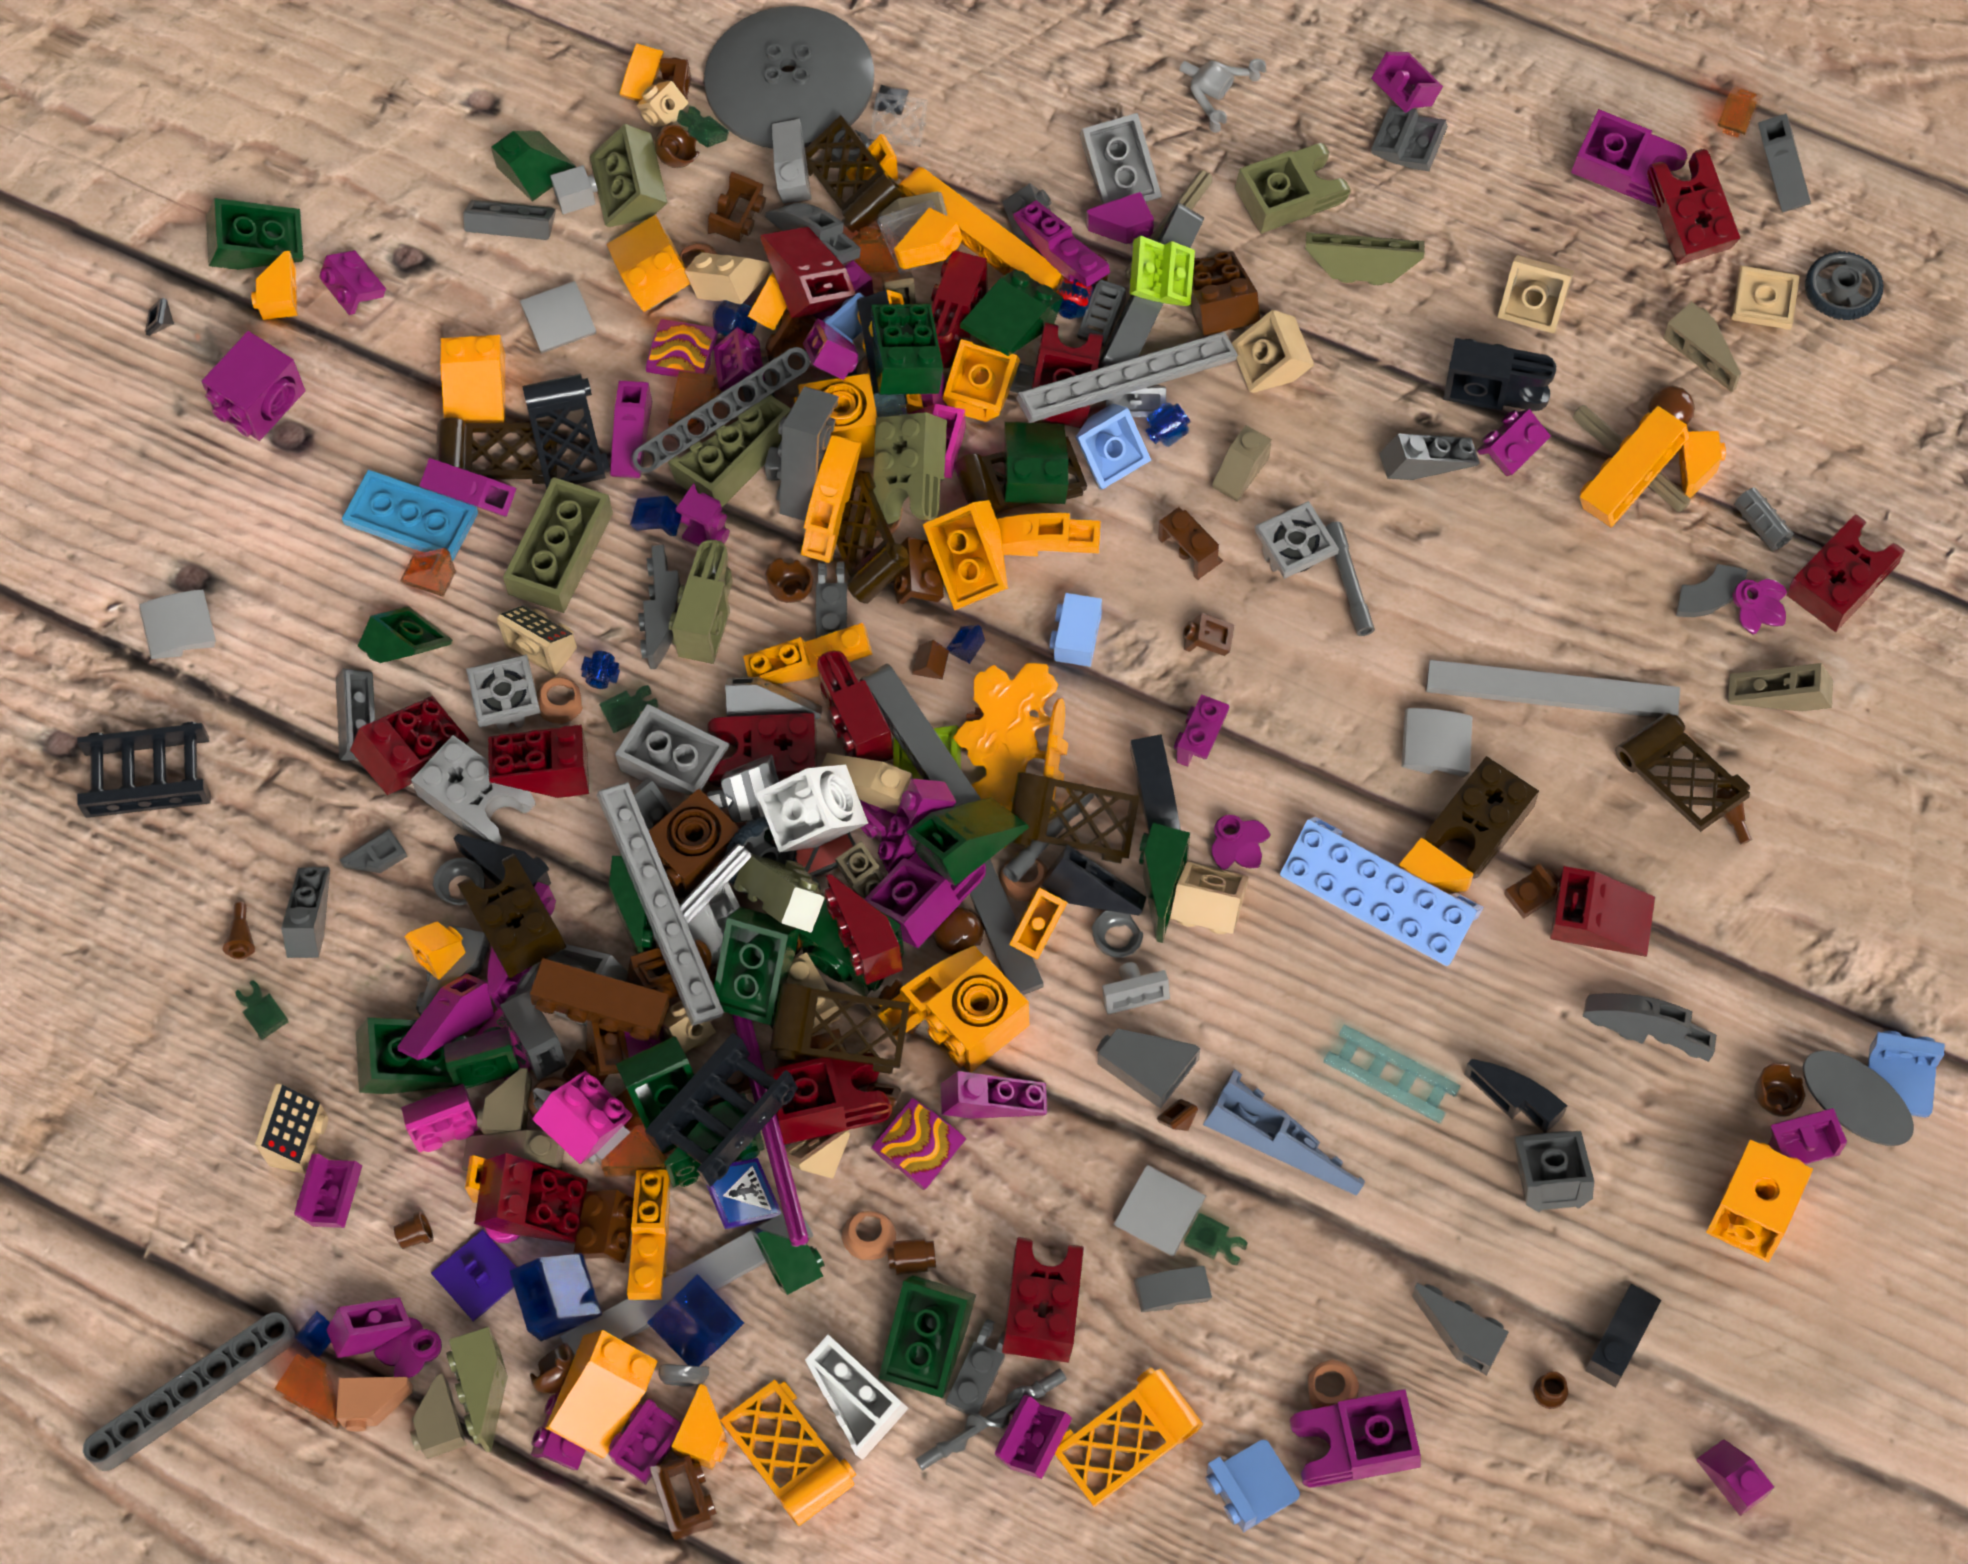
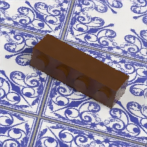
M542 958L530 992L532 1005H535V1008L541 1012L553 1014L556 1011L566 1014L567 1018L575 1022L585 1023L587 1020L598 1023V1026L606 1031L616 1032L617 1029L629 1032L631 1037L641 1041H648L649 1038L658 1040L669 1007V995L666 993Z

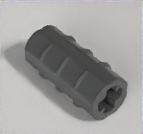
M1756 488L1745 491L1737 498L1734 505L1741 512L1742 517L1750 523L1751 528L1759 534L1761 540L1772 551L1782 548L1792 539L1794 533L1786 525V521L1781 519L1776 513L1777 510L1771 507L1767 502V498H1764Z

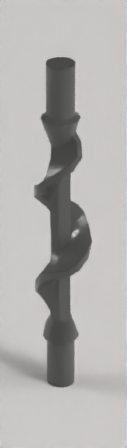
M1059 1368L1039 1382L1035 1381L1031 1386L1017 1387L1007 1395L1004 1406L986 1417L976 1413L969 1415L963 1431L948 1441L936 1443L935 1447L915 1459L919 1468L923 1471L940 1459L947 1458L952 1452L964 1451L968 1439L988 1426L1006 1427L1009 1424V1413L1018 1407L1024 1395H1029L1032 1398L1046 1396L1047 1392L1067 1380L1065 1374Z

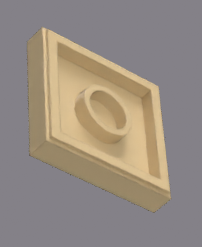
M1740 266L1732 320L1791 330L1800 275Z

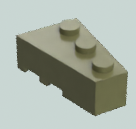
M752 853L751 858L740 868L733 886L737 891L749 893L747 898L752 902H757V899L764 902L762 909L780 923L811 933L825 895L818 888V883L811 879L812 875L804 870L805 867L789 860H787L786 864Z

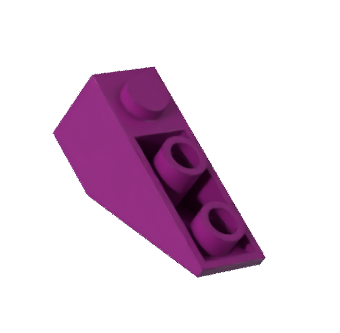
M619 380L614 410L610 471L612 477L641 478V474L635 472L631 467L630 457L647 440L653 402L649 382ZM640 452L637 456V462L641 467L643 466L645 452Z
M431 458L428 460L419 487L505 518L517 489Z
M911 779L907 790L902 794L897 812L890 821V827L878 848L879 858L888 873L903 858L908 860L916 853L907 831L931 812L954 807L956 800L945 782Z
M466 973L442 987L397 1046L398 1051L417 1060L426 1058L444 1044L451 1043L454 1038L459 1037L470 1029L479 1027L482 1022L494 1016L487 982Z
M957 1071L940 1084L941 1115L976 1119L1043 1116L1047 1114L1046 1083Z

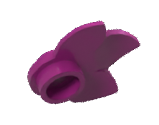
M1764 579L1758 583L1753 580H1744L1736 585L1733 592V601L1740 608L1739 621L1752 635L1756 634L1762 623L1773 627L1785 624L1786 611L1780 602L1787 593L1785 587L1772 579ZM1748 590L1752 594V599H1750L1747 595Z
M1225 815L1217 820L1214 827L1216 840L1211 849L1213 859L1222 870L1228 869L1234 862L1245 868H1259L1262 859L1259 843L1269 839L1271 834L1259 821H1242L1235 815ZM1227 828H1232L1235 830L1236 833L1233 835H1228L1224 832V830Z
M408 1317L411 1323L410 1329L389 1340L374 1352L375 1357L380 1362L388 1366H395L394 1377L411 1378L421 1371L425 1363L436 1359L442 1350V1341L439 1335L432 1330L424 1329L417 1319ZM425 1344H430V1345H431V1347H430L429 1349L424 1350V1351H420V1348H421L423 1345H425Z

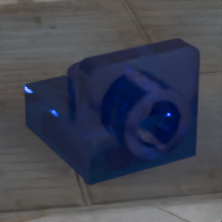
M668 496L637 498L630 525L636 531L662 528L669 536H676L682 514L676 512L677 505Z

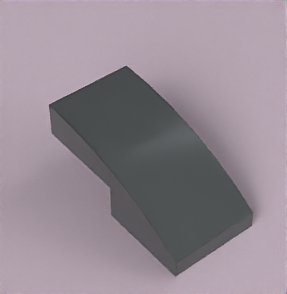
M1205 1266L1169 1270L1142 1276L1134 1280L1141 1312L1172 1310L1176 1305L1208 1302L1212 1298Z

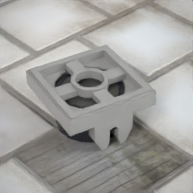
M1309 501L1255 526V532L1263 544L1264 559L1266 561L1270 560L1272 572L1279 570L1284 579L1296 573L1307 571L1313 565L1338 554L1339 548Z
M527 654L466 669L479 727L497 724L498 729L509 731V723H515L517 728H522L526 722V716L541 713Z

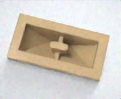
M849 1130L793 1143L785 1149L789 1164L802 1171L833 1179L850 1136Z

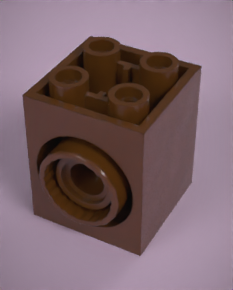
M697 789L649 830L672 889L678 899L682 897L685 899L721 862L729 842L740 829L700 789Z

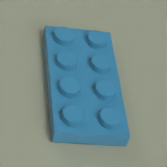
M368 470L346 509L342 521L344 525L453 563L478 515V510L475 506Z

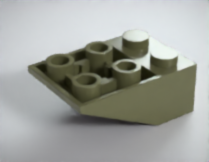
M485 1327L449 1339L452 1351L446 1352L451 1371L455 1373L457 1381H460V1383L455 1384L459 1401L464 1405L466 1413L469 1412V1415L464 1416L468 1433L473 1437L475 1445L480 1443L487 1453L492 1450L508 1375L500 1347L490 1328Z

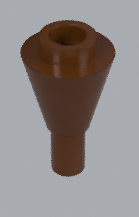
M1721 788L1717 790L1716 798L1731 799L1736 793L1730 788ZM1742 802L1723 816L1729 825L1733 826L1740 845L1752 840L1745 824L1746 818Z
M243 902L234 904L233 921L222 948L226 955L238 960L245 959L255 952L250 928L246 921L247 905Z

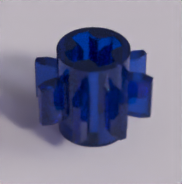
M595 651L592 658L584 657L581 666L583 671L581 676L586 678L585 682L589 686L596 689H605L608 687L609 681L617 683L620 669H618L619 663L615 662V657L611 653Z

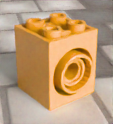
M869 373L845 377L844 380L836 378L798 385L799 395L805 386L839 396L838 406L834 408L830 416L836 419L835 428L831 432V436L837 435L861 442L862 445L858 459L874 457L876 418L878 417ZM793 397V398H794V404H795V402H796V400H797L798 397Z
M987 956L983 957L926 1003L928 1034L938 1045L943 1043L949 1049L948 1055L959 1068L964 1066L970 1073L1030 1025L1029 1001Z
M1750 1139L1731 1176L1706 1233L1769 1263L1788 1228L1813 1168L1806 1166L1797 1158L1787 1157L1774 1151L1765 1143H1757Z

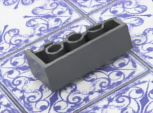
M804 386L789 415L781 419L778 433L782 435V441L778 448V457H781V463L777 472V478L781 479V484L778 488L776 499L780 501V514L803 521L806 519L817 475L830 440L831 432L835 428L836 419L830 416L834 408L838 406L839 396Z

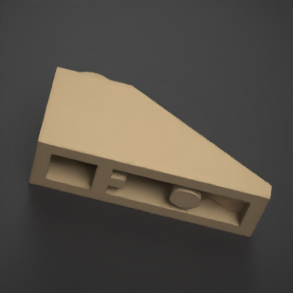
M827 753L820 767L846 764L859 800L896 814L901 803L902 794L907 790L912 779V773L880 761Z

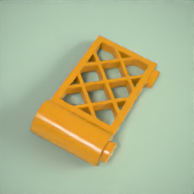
M1153 1368L1147 1369L1136 1379L1139 1384L1130 1393L1075 1434L1071 1429L1064 1434L1055 1452V1456L1093 1507H1096L1176 1445L1192 1437L1203 1426L1204 1423L1163 1369L1156 1371ZM1132 1401H1135L1142 1410L1140 1424L1121 1422L1122 1409ZM1117 1413L1116 1421L1108 1420ZM1146 1417L1149 1419L1153 1426L1145 1425ZM1102 1424L1115 1426L1113 1445L1093 1442L1095 1429ZM1120 1427L1139 1429L1137 1448L1117 1445ZM1144 1430L1158 1432L1166 1442L1155 1451L1141 1449ZM1090 1434L1089 1441H1082L1084 1437ZM1074 1445L1088 1447L1085 1466L1071 1464L1063 1453ZM1092 1448L1112 1450L1109 1469L1090 1466ZM1116 1451L1135 1453L1134 1467L1129 1471L1114 1470ZM1140 1454L1148 1455L1146 1458L1139 1462ZM1076 1470L1084 1471L1083 1480ZM1089 1472L1108 1474L1107 1487L1094 1496L1087 1486ZM1113 1475L1121 1476L1112 1483Z
M774 1379L720 1419V1422L778 1498L791 1519L800 1527L853 1487L855 1484L852 1478L856 1476V1473L845 1458L839 1462L794 1405L793 1401L797 1397L787 1383L784 1381L778 1384ZM775 1392L781 1399L779 1413L761 1411L763 1400ZM786 1407L791 1414H785ZM741 1416L754 1417L752 1433L737 1432L732 1423ZM760 1418L778 1420L775 1436L757 1434ZM783 1420L795 1421L800 1424L799 1439L781 1437ZM805 1432L807 1433V1435L810 1437L811 1440H806V1439H804V1438H805ZM744 1440H750L749 1447ZM756 1441L774 1443L771 1459L756 1458L753 1454ZM779 1443L798 1445L795 1462L777 1460ZM803 1446L817 1447L823 1454V1457L813 1464L800 1463ZM762 1465L770 1466L769 1473L765 1470V1468ZM775 1467L792 1468V1480L779 1488L773 1480Z

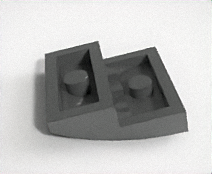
M1389 106L1371 152L1389 162L1429 172L1448 128L1446 119L1420 117L1417 109L1413 108L1405 113L1400 107Z

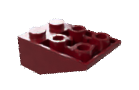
M809 227L762 234L760 236L791 318L837 310L846 299L853 298L856 295L845 266Z
M432 695L360 727L350 751L386 795H389L411 785V779L452 735L465 744H468L470 740Z
M582 725L488 737L489 782L555 798L589 794L588 751Z
M1563 866L1558 883L1550 939L1647 957L1655 896L1595 871Z
M832 874L826 875L828 888L823 889L827 899L826 906L831 919H836L839 927L838 934L843 947H848L851 955L850 962L855 975L859 976L862 974L867 985L903 971L900 945L888 918Z
M509 1153L486 1159L483 1162L474 1224L506 1234L575 1244L588 1180Z

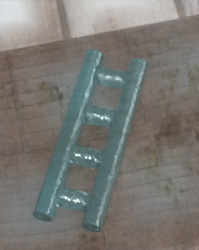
M1344 1024L1339 1036L1347 1040L1339 1055L1329 1051L1323 1063L1441 1124L1446 1112L1440 1110L1438 1106L1446 1093L1456 1097L1461 1085ZM1358 1047L1376 1055L1368 1071L1350 1062ZM1387 1062L1405 1071L1397 1086L1379 1077ZM1417 1077L1434 1086L1426 1102L1408 1093Z

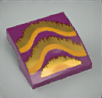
M661 319L650 348L646 372L704 381L711 365V353L718 339V328Z
M911 1098L870 1148L894 1170L899 1169L918 1187L925 1190L965 1142L966 1138L929 1108Z

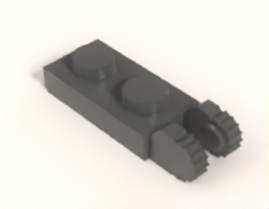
M818 562L816 638L847 628V583H845L844 562H837V583H826V563Z
M989 1319L985 1321L977 1342H973L946 1400L947 1406L967 1415L973 1413L980 1414L1005 1360V1353H1002L1004 1331L999 1338L996 1351L985 1346L994 1330V1321Z

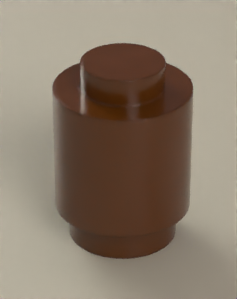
M925 1238L893 1241L894 1248L887 1249L889 1269L896 1268V1275L928 1272V1268H936L934 1241H925Z

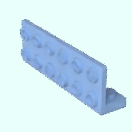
M1317 817L1307 819L1280 872L1281 877L1443 965H1450L1472 922L1479 918L1484 907L1457 892L1448 894L1341 836L1343 831Z

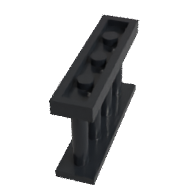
M185 722L180 726L110 734L91 733L88 736L77 737V743L85 756H90L91 790L87 793L77 794V805L85 818L211 804L210 790L204 779L197 778V743L209 742V735L202 723ZM184 745L185 779L182 782L167 783L166 747ZM153 749V783L147 786L136 787L135 751ZM122 752V786L119 789L104 790L103 754Z
M734 1033L726 1039L645 1130L652 1145L662 1153L669 1145L674 1144L700 1163L701 1166L697 1170L705 1184L710 1188L717 1180L722 1179L726 1175L729 1166L779 1109L792 1100L795 1091L798 1089L791 1073L787 1070L776 1080L747 1060L750 1053L743 1040ZM740 1070L767 1089L755 1104L725 1084L735 1071ZM719 1095L745 1114L733 1129L703 1109L713 1096ZM696 1119L723 1139L711 1154L681 1133L691 1120Z

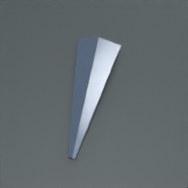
M1234 1069L1209 1109L1203 1125L1357 1196L1364 1186L1365 1180L1362 1178L1358 1179L1342 1169L1343 1161L1337 1156L1330 1159L1318 1148L1320 1142L1284 1110L1279 1111L1262 1099L1265 1094L1258 1088L1251 1091L1240 1081L1242 1074Z

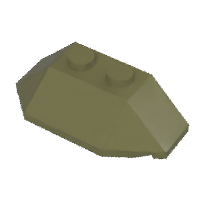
M1307 232L1305 249L1332 279H1338L1343 283L1367 281L1372 285H1383L1394 282L1424 258L1425 241Z

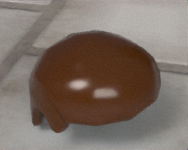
M677 124L663 127L655 138L657 156L662 163L671 168L686 167L700 154L695 148L697 139L689 135L685 128Z
M1671 385L1661 388L1650 399L1648 405L1650 413L1659 406L1685 424H1688L1694 417L1695 404L1692 396L1681 387Z
M777 558L768 565L765 572L769 593L777 601L784 603L800 602L812 591L814 584L812 573L809 568L798 560H795L793 563H786L782 558Z
M957 907L932 935L941 950L953 955L974 945L980 946L983 941L984 927L976 914L967 908Z
M1772 1063L1762 1070L1755 1083V1098L1759 1105L1770 1114L1778 1117L1790 1116L1802 1107L1806 1097L1802 1085L1803 1079L1795 1077L1790 1072V1065Z
M568 1343L559 1345L538 1362L540 1375L537 1377L533 1373L530 1374L532 1385L536 1391L543 1394H553L561 1391L575 1357Z

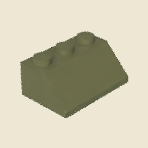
M624 124L590 155L605 226L614 227L647 220L668 203L651 133Z

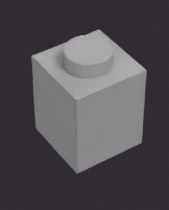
M584 165L550 175L562 214L596 204L593 193L598 191L593 175L587 176Z

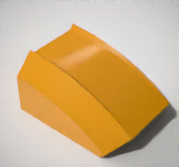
M961 339L943 394L944 402L947 406L965 409V416L984 422L992 420L999 416L1005 404L1021 359L1018 355L1011 354L1006 356L999 351L975 345L973 342Z

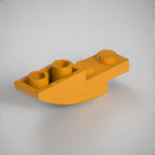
M837 435L831 436L810 499L804 523L806 532L801 555L827 563L833 561L845 503L849 501L862 445L861 442Z
M1035 513L997 519L1001 533L1003 555L1038 556V551L1099 553L1101 521L1070 519V513Z
M863 623L806 642H804L802 637L745 655L743 658L748 677H760L773 684H782L819 677L817 660L828 651L842 652L848 662L872 655L873 653L867 629Z
M975 945L942 960L900 988V994L892 1000L910 1003L906 1033L926 1019L927 1002L985 957ZM888 1008L878 1016L888 1030H890L900 1022L902 1010ZM899 1029L892 1034L896 1040L898 1039Z
M636 1170L631 1223L632 1245L627 1288L628 1300H662L663 1283L667 1269L670 1213V1178L667 1170Z

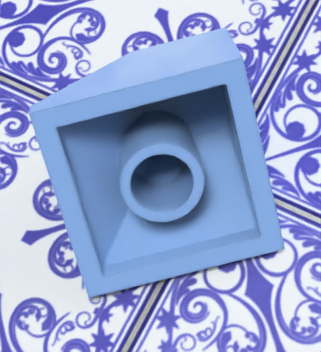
M1112 403L1090 416L1076 435L1080 448L1101 490L1151 461L1127 407Z

